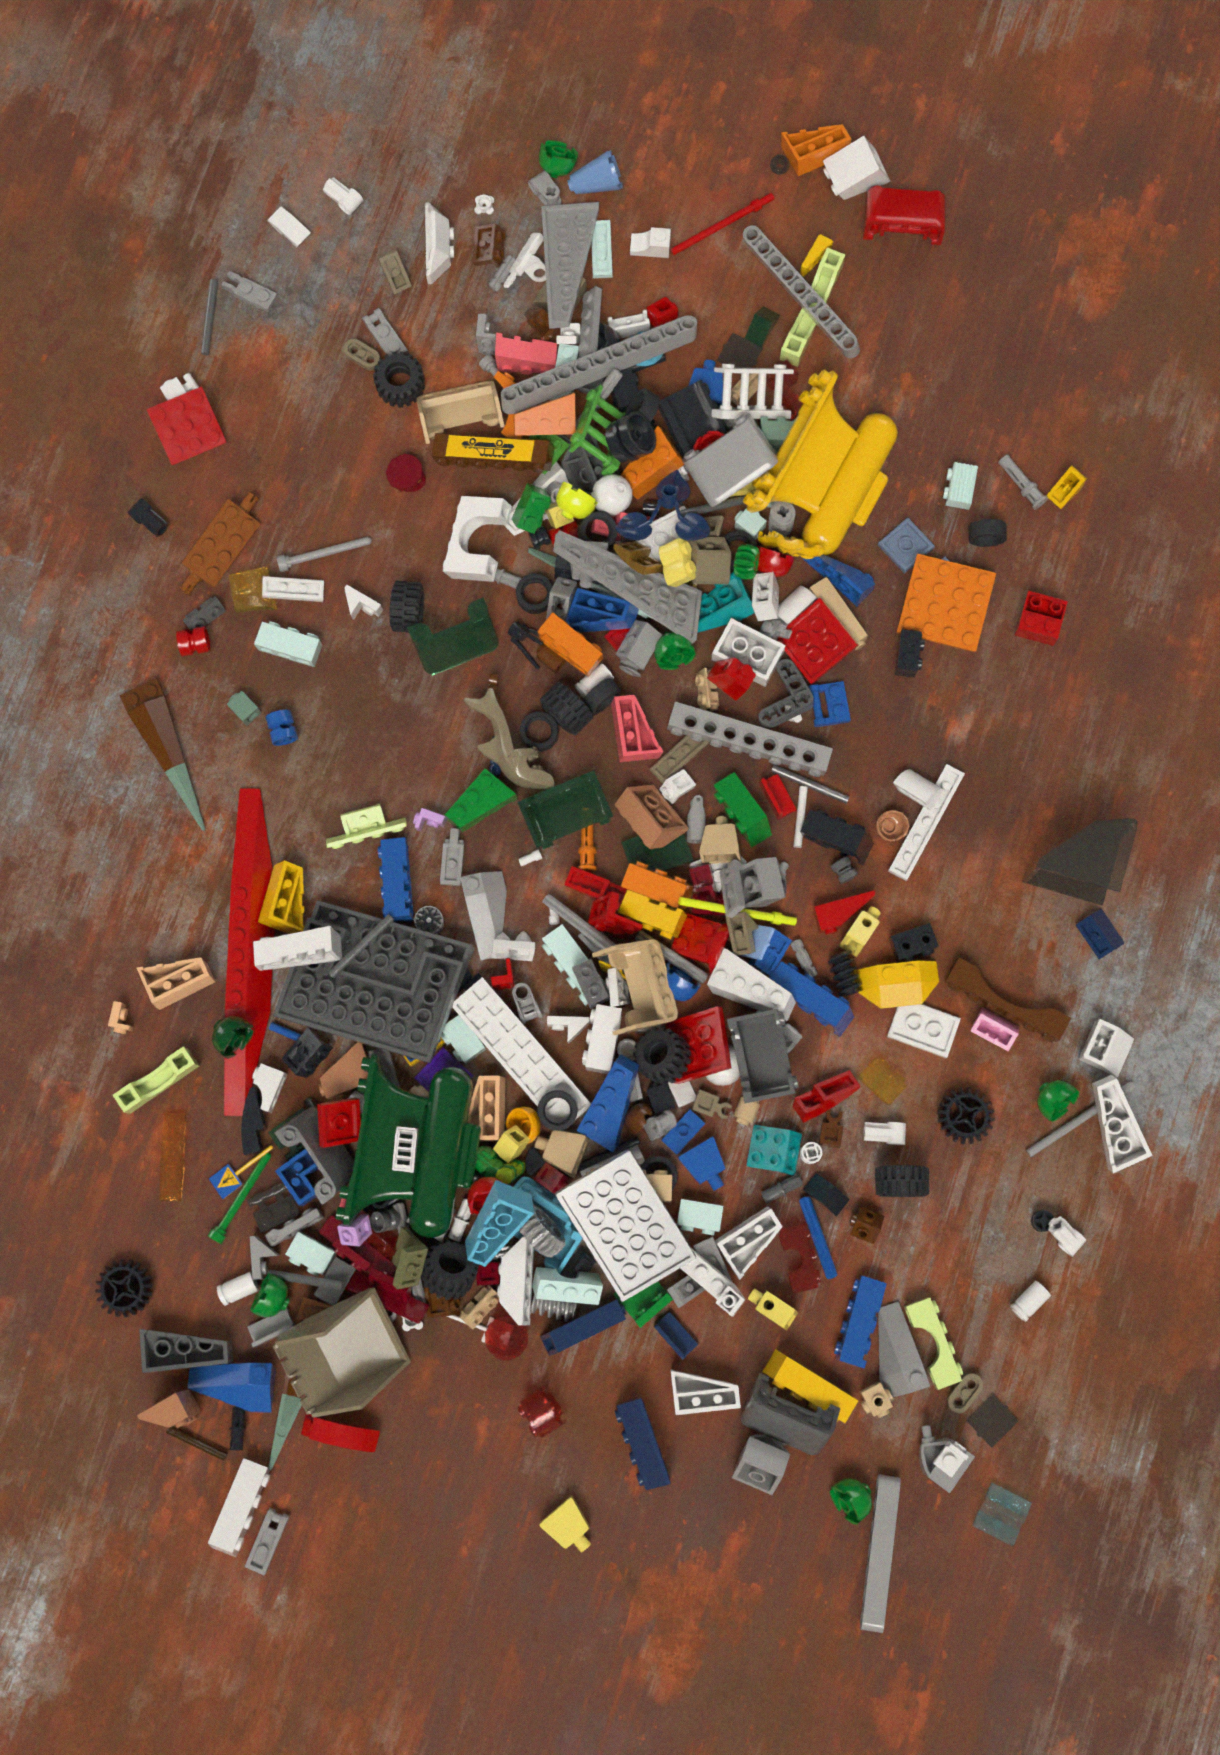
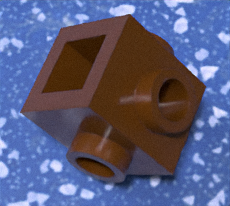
M860 1207L857 1214L853 1213L849 1225L852 1226L850 1235L874 1244L881 1231L884 1216Z

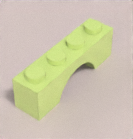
M182 1047L167 1057L156 1070L135 1082L129 1083L113 1094V1097L124 1113L131 1114L200 1065L190 1050Z
M927 1297L905 1305L904 1309L911 1327L927 1330L936 1342V1357L927 1368L935 1389L939 1390L962 1381L961 1375H963V1371L959 1362L955 1363L953 1354H955V1350L951 1341L947 1342L944 1335L947 1333V1329L943 1321L939 1322L936 1314L939 1313L936 1301H931V1298Z

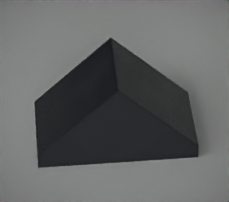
M817 1173L803 1189V1191L836 1217L849 1201L836 1186Z

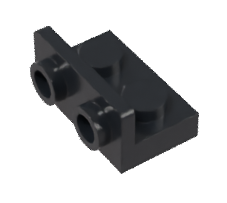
M307 1028L282 1057V1060L295 1075L308 1078L315 1072L317 1066L328 1057L333 1047L330 1044L324 1043L313 1029Z

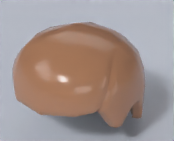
M896 810L884 812L876 821L877 834L883 840L890 842L905 837L910 827L908 818L903 812Z

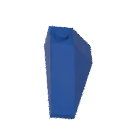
M823 554L812 559L802 558L823 578L827 577L831 584L856 607L874 589L875 583L873 578L856 568Z
M240 1363L191 1367L188 1389L240 1407L248 1412L272 1413L276 1369L272 1363Z

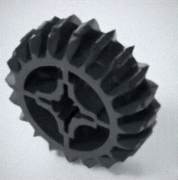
M960 1087L958 1088V1095L956 1091L952 1090L950 1091L952 1098L945 1095L944 1099L947 1103H939L944 1110L937 1111V1114L943 1115V1118H939L937 1121L938 1123H945L944 1126L940 1127L941 1131L946 1128L949 1130L945 1135L946 1137L954 1134L953 1142H956L959 1137H961V1144H965L966 1138L969 1144H973V1137L979 1142L982 1140L980 1133L986 1137L988 1132L985 1128L989 1130L993 1128L992 1125L988 1124V1121H995L994 1117H989V1114L995 1111L994 1109H987V1106L992 1103L991 1101L983 1102L986 1098L985 1094L980 1098L977 1097L979 1094L978 1089L971 1094V1087L966 1089V1093ZM961 1099H970L978 1106L969 1108L965 1103H962ZM955 1102L957 1116L950 1120V1108ZM962 1111H964L965 1113L974 1111V1113L970 1114V1117H968L970 1119L969 1121L967 1119H961L957 1121V1119L961 1118V1115H963ZM982 1112V1122L977 1129L974 1118L977 1113ZM962 1123L967 1129H970L971 1133L960 1132L954 1126Z
M121 1259L119 1264L117 1261H113L112 1268L105 1266L107 1274L103 1272L99 1274L103 1280L96 1281L97 1285H101V1289H96L95 1293H101L102 1296L98 1297L97 1301L104 1300L101 1308L105 1309L109 1306L108 1314H112L115 1311V1317H120L123 1314L124 1318L129 1317V1313L134 1316L137 1315V1309L140 1311L144 1310L142 1303H150L146 1296H153V1292L148 1291V1288L154 1287V1284L147 1283L152 1276H144L148 1269L143 1268L140 1270L142 1265L140 1262L134 1265V1260H129L127 1264L125 1259ZM120 1271H130L129 1275L125 1276L123 1280L113 1278ZM135 1276L140 1283V1292L134 1287ZM127 1284L129 1292H122L121 1285ZM109 1285L115 1290L114 1300L110 1296ZM126 1296L136 1299L128 1306L119 1305L120 1301H123Z

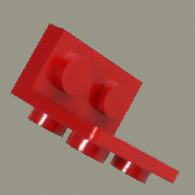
M610 892L593 901L588 924L594 926L598 931L612 933L614 937L619 939L642 930V924L615 914L619 908V894Z

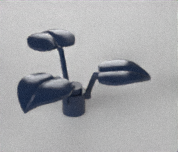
M678 470L666 476L658 484L656 495L659 500L648 521L644 514L632 512L625 515L618 525L615 526L616 531L627 539H646L652 534V528L649 524L653 522L662 505L666 509L675 507L678 519L680 520L675 525V531L680 538L694 541L710 535L708 523L699 514L690 512L684 518L681 516L679 502L689 497L690 487Z

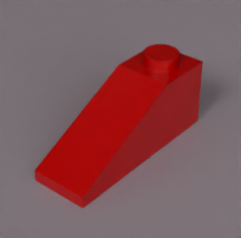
M875 891L815 906L813 913L819 933L825 932V935H830L838 932L837 929L843 926L874 898Z

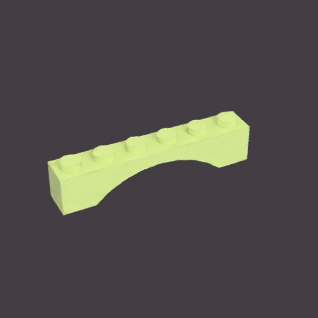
M830 248L826 249L811 285L825 303L829 299L845 259V254ZM812 303L809 307H814L817 303ZM801 309L792 329L788 333L780 354L781 361L796 367L799 366L817 325L803 309Z

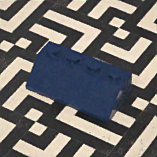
M642 1396L617 1404L618 1409L614 1412L618 1423L622 1422L625 1431H622L625 1444L630 1443L632 1452H629L632 1464H637L640 1473H637L636 1476L640 1487L644 1485L646 1490L671 1484Z

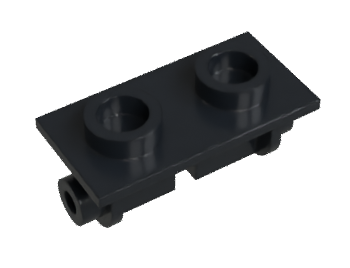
M579 1248L560 1275L574 1279L578 1271L588 1272L596 1261Z

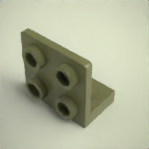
M401 1227L392 1259V1263L397 1267L393 1286L396 1289L419 1285L428 1248L407 1227Z

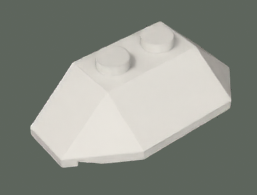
M426 202V278L428 284H433L451 266V258L455 256L454 246H451V240H454V228L450 227L449 220L429 202Z
M522 1237L502 1257L499 1264V1274L501 1275L500 1285L497 1290L499 1302L518 1325H530L534 1247L529 1244L525 1237Z

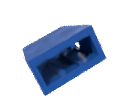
M705 360L703 368L694 369L689 386L699 380H702L703 383L706 382L710 389L709 396L711 400L715 401L718 408H720L723 400V376L720 372H714L715 361Z
M713 1137L678 1157L679 1161L699 1185L708 1181L713 1191L725 1185L719 1173L726 1168Z

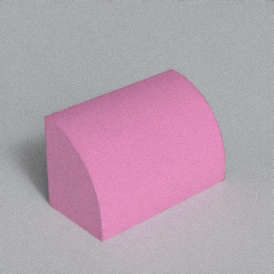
M982 1007L974 1021L971 1032L1009 1051L1019 1034L1020 1027Z

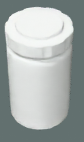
M601 663L589 677L585 676L580 680V683L577 682L575 687L584 698L600 682L607 678L613 680L614 677L607 667Z
M251 1271L227 1281L223 1285L217 1286L219 1299L225 1306L229 1302L233 1303L259 1291L257 1281L252 1279Z
M1035 1280L1010 1308L1021 1320L1026 1322L1029 1319L1028 1317H1031L1051 1297V1294Z

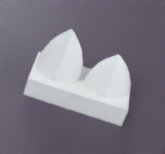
M522 931L515 941H511L502 932L493 940L491 958L533 961L535 942L531 941L525 931Z

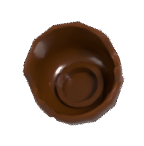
M647 1103L634 1105L625 1116V1126L633 1136H636L645 1126L646 1120L644 1116L647 1114L652 1115L653 1108Z

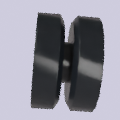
M631 412L621 419L611 422L606 427L605 436L608 448L612 455L621 463H632L640 457L652 453L656 447V435L653 426L642 413Z

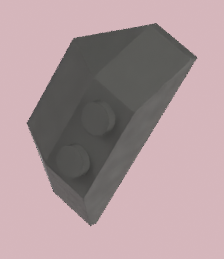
M586 433L585 440L600 450L597 440ZM569 445L561 464L569 484L573 485L571 489L575 488L578 490L579 488L591 496L594 483L604 476L601 474L603 468L602 461L581 446L571 453Z

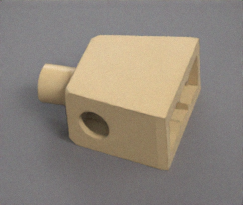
M719 816L716 818L715 825L705 826L699 850L702 864L730 863L734 859L741 862L736 828L734 824H728L727 817Z
M553 1130L550 1139L539 1136L536 1140L535 1148L544 1150L542 1158L545 1162L575 1178L589 1140L585 1135Z

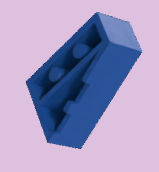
M577 588L565 622L580 633L629 629L636 620L639 609L627 600Z

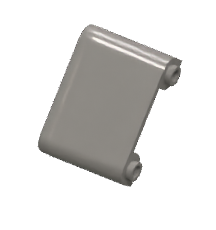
M750 413L736 418L733 429L702 451H694L692 449L682 459L683 464L711 507L726 500L773 468L778 462L776 451Z

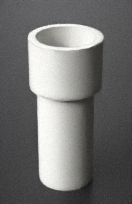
M539 849L518 860L522 867L535 860L542 859Z
M549 908V924H560L558 914Z

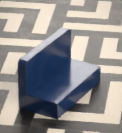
M1102 909L1076 924V927L1098 959L1103 958L1124 944L1123 939Z
M670 1312L654 1325V1328L682 1360L698 1345Z

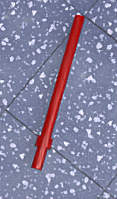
M769 193L759 200L757 198L750 202V205L670 248L671 254L674 256L752 212H758L762 209V206L775 200L774 195Z

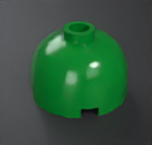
M547 140L545 144L542 142L540 145L538 159L540 166L552 178L568 175L576 165L578 152L573 147L572 150L566 148L567 144L564 142Z
M672 631L666 632L658 639L654 650L656 663L664 670L678 669V665L682 663L686 666L696 655L693 644L687 638Z
M1055 1080L1050 1083L1045 1082L1039 1088L1040 1094L1037 1099V1106L1045 1118L1054 1122L1069 1111L1067 1109L1070 1102L1073 1105L1075 1104L1080 1092L1067 1081Z
M268 1273L261 1283V1289L258 1294L256 1293L250 1309L255 1315L264 1318L273 1317L280 1310L285 1311L290 1301L287 1298L288 1288L286 1283L278 1276Z
M846 1478L831 1487V1499L838 1511L843 1509L847 1514L844 1517L847 1521L857 1525L870 1513L872 1508L871 1490L866 1483H861L853 1478Z

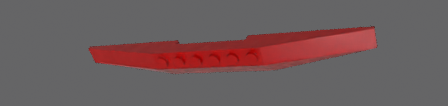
M240 788L231 878L225 1018L230 1016L242 1017L253 1025L251 1029L254 1032L243 1050L238 1048L234 1052L237 1054L236 1056L229 1059L224 1058V1116H242L245 1101L254 1081L252 1076L261 1056L268 1019L271 1015L273 969L260 971L255 967L253 942L259 941L263 937L274 938L275 935L274 928L258 922L272 875L273 865L271 862L261 789Z

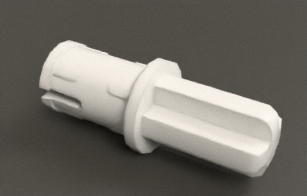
M463 1199L457 1216H454L453 1219L455 1221L448 1235L450 1239L459 1242L466 1225L470 1223L468 1220L471 1213L467 1199Z

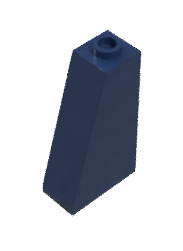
M615 1300L540 1336L548 1355L551 1356L626 1320V1311L622 1303Z

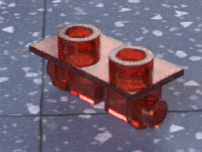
M372 1230V1234L365 1242L371 1244L381 1256L391 1261L397 1252L395 1249L397 1239L390 1233L384 1238L382 1236L384 1232L376 1233Z

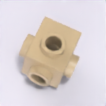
M880 1382L859 1391L864 1400L861 1402V1405L866 1414L871 1413L873 1417L877 1415L878 1418H881L890 1413L889 1409L893 1407L891 1401L894 1399L888 1388L884 1390ZM879 1398L880 1402L875 1405V1399Z

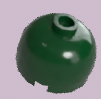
M230 1016L223 1020H218L213 1027L214 1031L212 1033V1042L215 1049L224 1058L229 1059L236 1056L237 1054L234 1052L238 1048L243 1050L249 1043L254 1032L251 1029L253 1025L238 1016Z

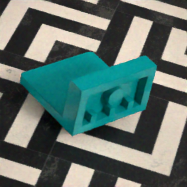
M754 1125L747 1166L794 1176L802 1134L792 1130Z

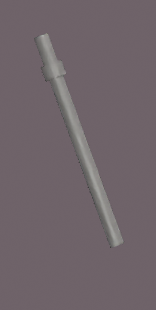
M1132 1081L1121 1087L1124 1095L1136 1088ZM1096 1104L1027 1149L1028 1155L1030 1157L1034 1156L1097 1114Z

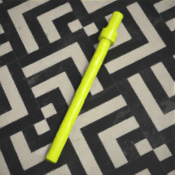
M679 897L678 904L682 906L725 913L723 904ZM746 908L740 911L746 912L751 918L770 921L771 924L780 925L782 923L795 926L797 923V918L784 916L779 912L773 911L768 913Z

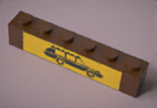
M435 433L431 456L440 466L452 464L462 468L468 466H475L479 469L494 467L497 470L511 468L521 472L526 469L542 473L544 471H551L554 447L548 440Z

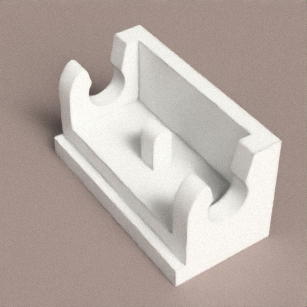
M642 310V314L613 320L612 317H608V326L617 332L619 339L632 335L635 336L638 335V332L650 330L647 310Z

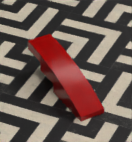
M573 866L564 883V886L595 900L610 892H615L619 894V908L628 890L611 883L610 880Z

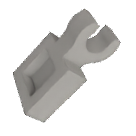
M774 619L764 620L759 631L776 641L778 637L789 639L792 634L791 630L786 629L787 626L780 620Z

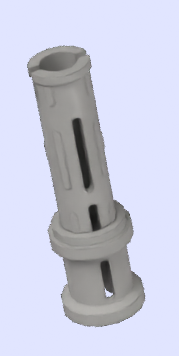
M1009 455L1004 456L998 462L1022 490L1021 495L1031 502L1034 510L1041 507L1048 500V497L1039 491L1038 485L1031 482Z

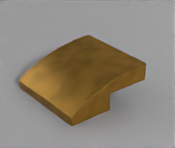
M635 541L614 544L613 548L618 556L638 573L647 575L663 572L662 562L649 557L650 548Z

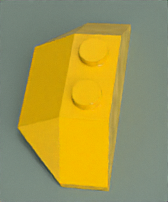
M936 961L883 964L853 971L854 974L860 975L855 982H862L858 990L863 991L858 993L880 1009L923 1004L939 983Z

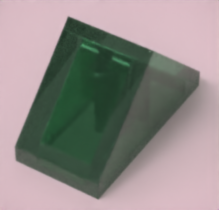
M763 306L754 314L744 340L762 349L778 322L780 315Z

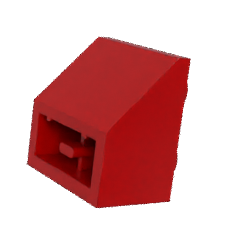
M1028 591L1014 636L1054 646L1060 634L1068 601Z

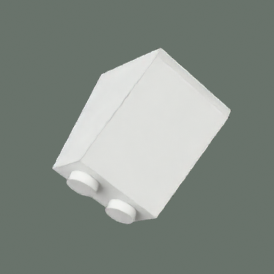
M865 136L823 160L826 167L823 169L824 173L833 182L831 188L836 196L839 195L843 200L866 192L873 186H882L890 182L876 149Z

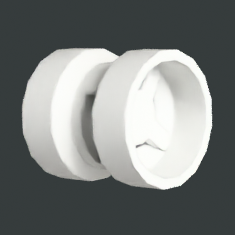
M808 1142L801 1148L800 1157L803 1162L814 1164L821 1159L822 1149L817 1143Z

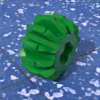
M749 544L738 547L733 566L736 577L752 580L756 576L760 555L758 547Z

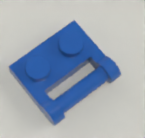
M844 681L808 686L814 697L813 710L815 720L813 721L815 727L851 721ZM824 692L829 718H823L819 693Z

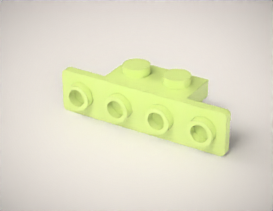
M380 804L344 813L340 817L346 834L326 839L327 848L337 849L343 847L344 843L351 841L352 843H359L364 841L366 837H381L384 835V832H399L407 826L406 818L386 823Z

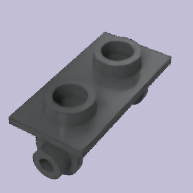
M215 596L213 598L210 597L201 604L200 611L194 609L185 615L186 618L183 621L191 632L193 628L208 625L226 611Z

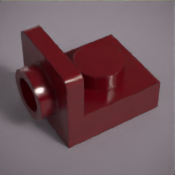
M545 1162L534 1178L535 1181L553 1194L572 1182L571 1179L547 1162Z
M501 1262L488 1263L485 1267L479 1265L476 1275L477 1286L500 1284L499 1264Z

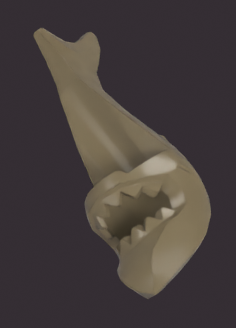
M489 688L484 697L480 699H463L469 708L484 714L492 722L495 737L491 741L477 746L478 750L485 757L497 763L506 777L515 785L528 789L554 788L553 777L544 771L542 766L533 765L529 767L530 762H534L538 757V749L533 746V749L513 748L506 719L492 688Z

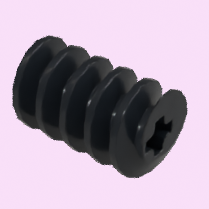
M851 950L835 954L828 961V965H835L830 969L831 973H837L833 977V981H840L835 986L836 989H843L838 993L839 997H846L863 991L858 990L862 982H855L860 975L852 973L857 969V966H850L854 958H847L852 953Z

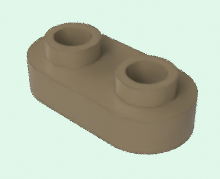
M350 339L345 343L344 352L348 359L369 371L374 370L375 365L379 366L380 356L376 350L357 339ZM354 349L358 350L357 353H351V352H352V350H354ZM370 359L374 360L373 363H368Z
M973 1373L965 1374L961 1378L962 1381L958 1382L947 1398V1404L952 1411L956 1413L965 1412L982 1391L983 1382L978 1375ZM968 1381H974L975 1385L973 1388H968ZM957 1397L961 1398L962 1401L958 1406L954 1403Z

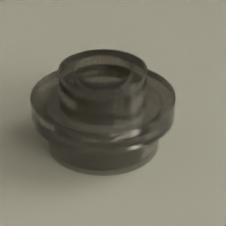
M776 155L770 162L771 171L777 175L785 174L789 169V160L784 155Z

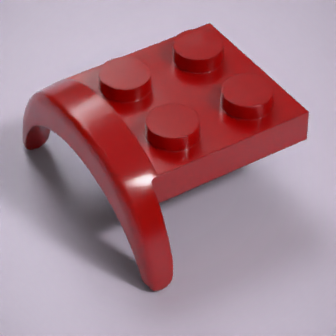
M685 913L687 917L678 938H675L671 950L680 956L709 964V972L712 975L729 937L727 922L720 924Z

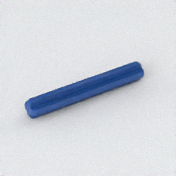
M809 1196L801 1198L799 1203L827 1279L835 1278L837 1271L811 1198Z

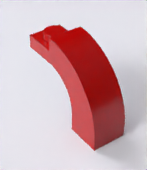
M311 1413L305 1415L301 1435L307 1436L314 1441L374 1453L380 1434L379 1430L367 1426L342 1423L321 1416L313 1418Z

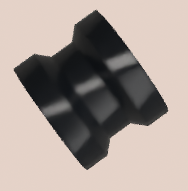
M543 525L536 530L535 534L528 532L535 550L540 549L544 544H551Z
M1046 1210L1037 1211L1031 1216V1225L1036 1231H1049V1222L1054 1216Z

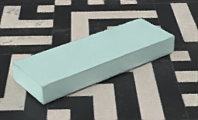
M610 220L596 221L592 237L593 278H613Z

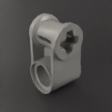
M542 171L528 181L532 192L545 206L561 205L560 190L546 171Z
M525 983L515 985L512 994L522 1024L524 1025L526 1021L537 1017L539 1019L543 1018L530 987ZM523 987L528 990V995L521 999L516 996V992L519 988Z
M665 1110L659 1115L657 1114L646 1119L644 1129L651 1142L664 1136L668 1131L676 1127L675 1116L670 1110Z

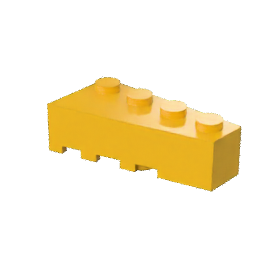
M776 1349L762 1371L774 1379L772 1384L782 1390L785 1387L792 1390L790 1395L800 1401L805 1398L809 1401L808 1406L814 1410L821 1407L825 1411L830 1404L839 1407L840 1412L837 1422L840 1420L846 1423L858 1402L852 1396Z

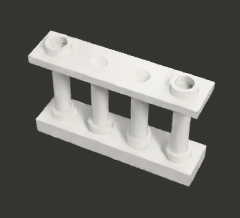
M722 364V368H714V372L724 373L722 405H720V409H712V417L736 419L740 415L744 414L746 416L750 413L753 419H760L761 416L768 417V419H776L777 417L791 419V411L784 410V406H782L783 375L793 374L794 370L786 369V365L774 364V368H734L735 364ZM732 373H741L740 405H737V409H732L730 405ZM749 373H758L757 405H755L754 409H749L748 406ZM766 374H775L774 405H772L771 409H766L767 406H765Z

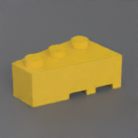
M285 860L274 865L259 916V923L287 934L303 932L305 926H303L304 906H302V894H304L302 867Z

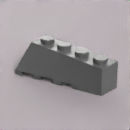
M139 1329L142 1373L233 1362L232 1340L223 1341Z

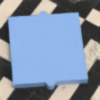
M758 925L759 928L752 931L756 952L737 956L762 960L767 947L770 946L769 942L775 929Z

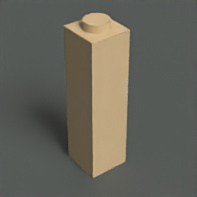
M825 577L811 586L809 591L817 597V600L822 598L859 644L855 650L857 651L866 644L865 641L868 635L829 579Z

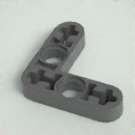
M783 659L778 662L777 673L790 696L760 711L758 716L759 723L763 728H773L810 710L814 706L812 692L793 661L789 659ZM783 667H786L790 670L791 676L788 677V674L785 670H783ZM798 681L801 683V686L793 689L790 687V684ZM805 698V700H808V703L801 702V699ZM783 706H790L792 710L789 713H783L781 708ZM765 716L771 717V721L765 719Z

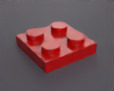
M351 1098L317 1104L320 1147L325 1148L358 1142L361 1125L360 1099Z

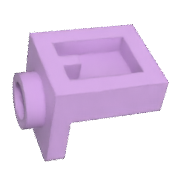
M422 808L420 813H416L413 824H415V829L421 832L425 821H427V825L438 828V826L444 827L447 819L443 815Z
M360 1214L351 1226L340 1224L337 1227L342 1245L360 1246L372 1234L368 1214Z

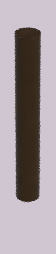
M173 1426L166 1431L167 1434L223 1461L228 1455L227 1452Z

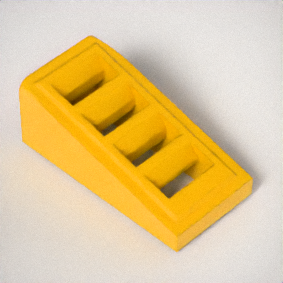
M821 234L818 235L801 265V276L804 277L822 260L827 248L832 249L833 241Z

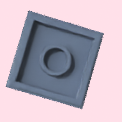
M909 518L905 519L878 543L880 549L904 574L914 566L917 554L926 556L935 548L931 541Z

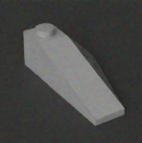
M502 871L480 872L460 877L481 961L491 959L493 940L503 932L507 890Z
M899 1302L881 1307L878 1313L879 1379L884 1390L888 1388L892 1397L930 1387Z

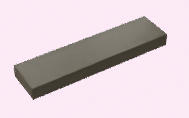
M711 725L704 727L708 733L715 732V728ZM686 735L649 770L663 784L666 779L675 775L710 742L702 740V742L690 739V736Z

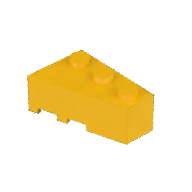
M627 890L618 911L622 917L641 923L643 929L650 932L653 929L660 931L659 935L670 940L672 936L678 938L687 917L685 912L679 908L674 909L665 903H659L630 890Z

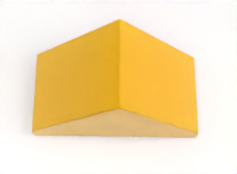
M1071 466L1046 496L1062 509L1082 489L1087 478Z

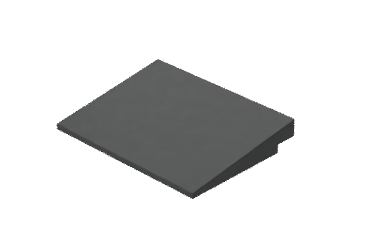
M317 900L312 916L307 919L303 931L331 926L341 936L343 958L383 919ZM392 922L334 978L328 974V971L339 961L290 967L273 1016L431 1064L475 948L471 944Z

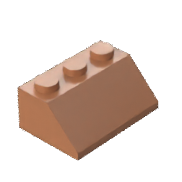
M654 785L627 787L615 803L620 814L629 822L631 828L640 836L643 843L649 849L664 847L689 829Z
M188 1389L171 1395L137 1416L143 1421L168 1428L172 1426L179 1428L197 1420L196 1415L202 1411L191 1390Z

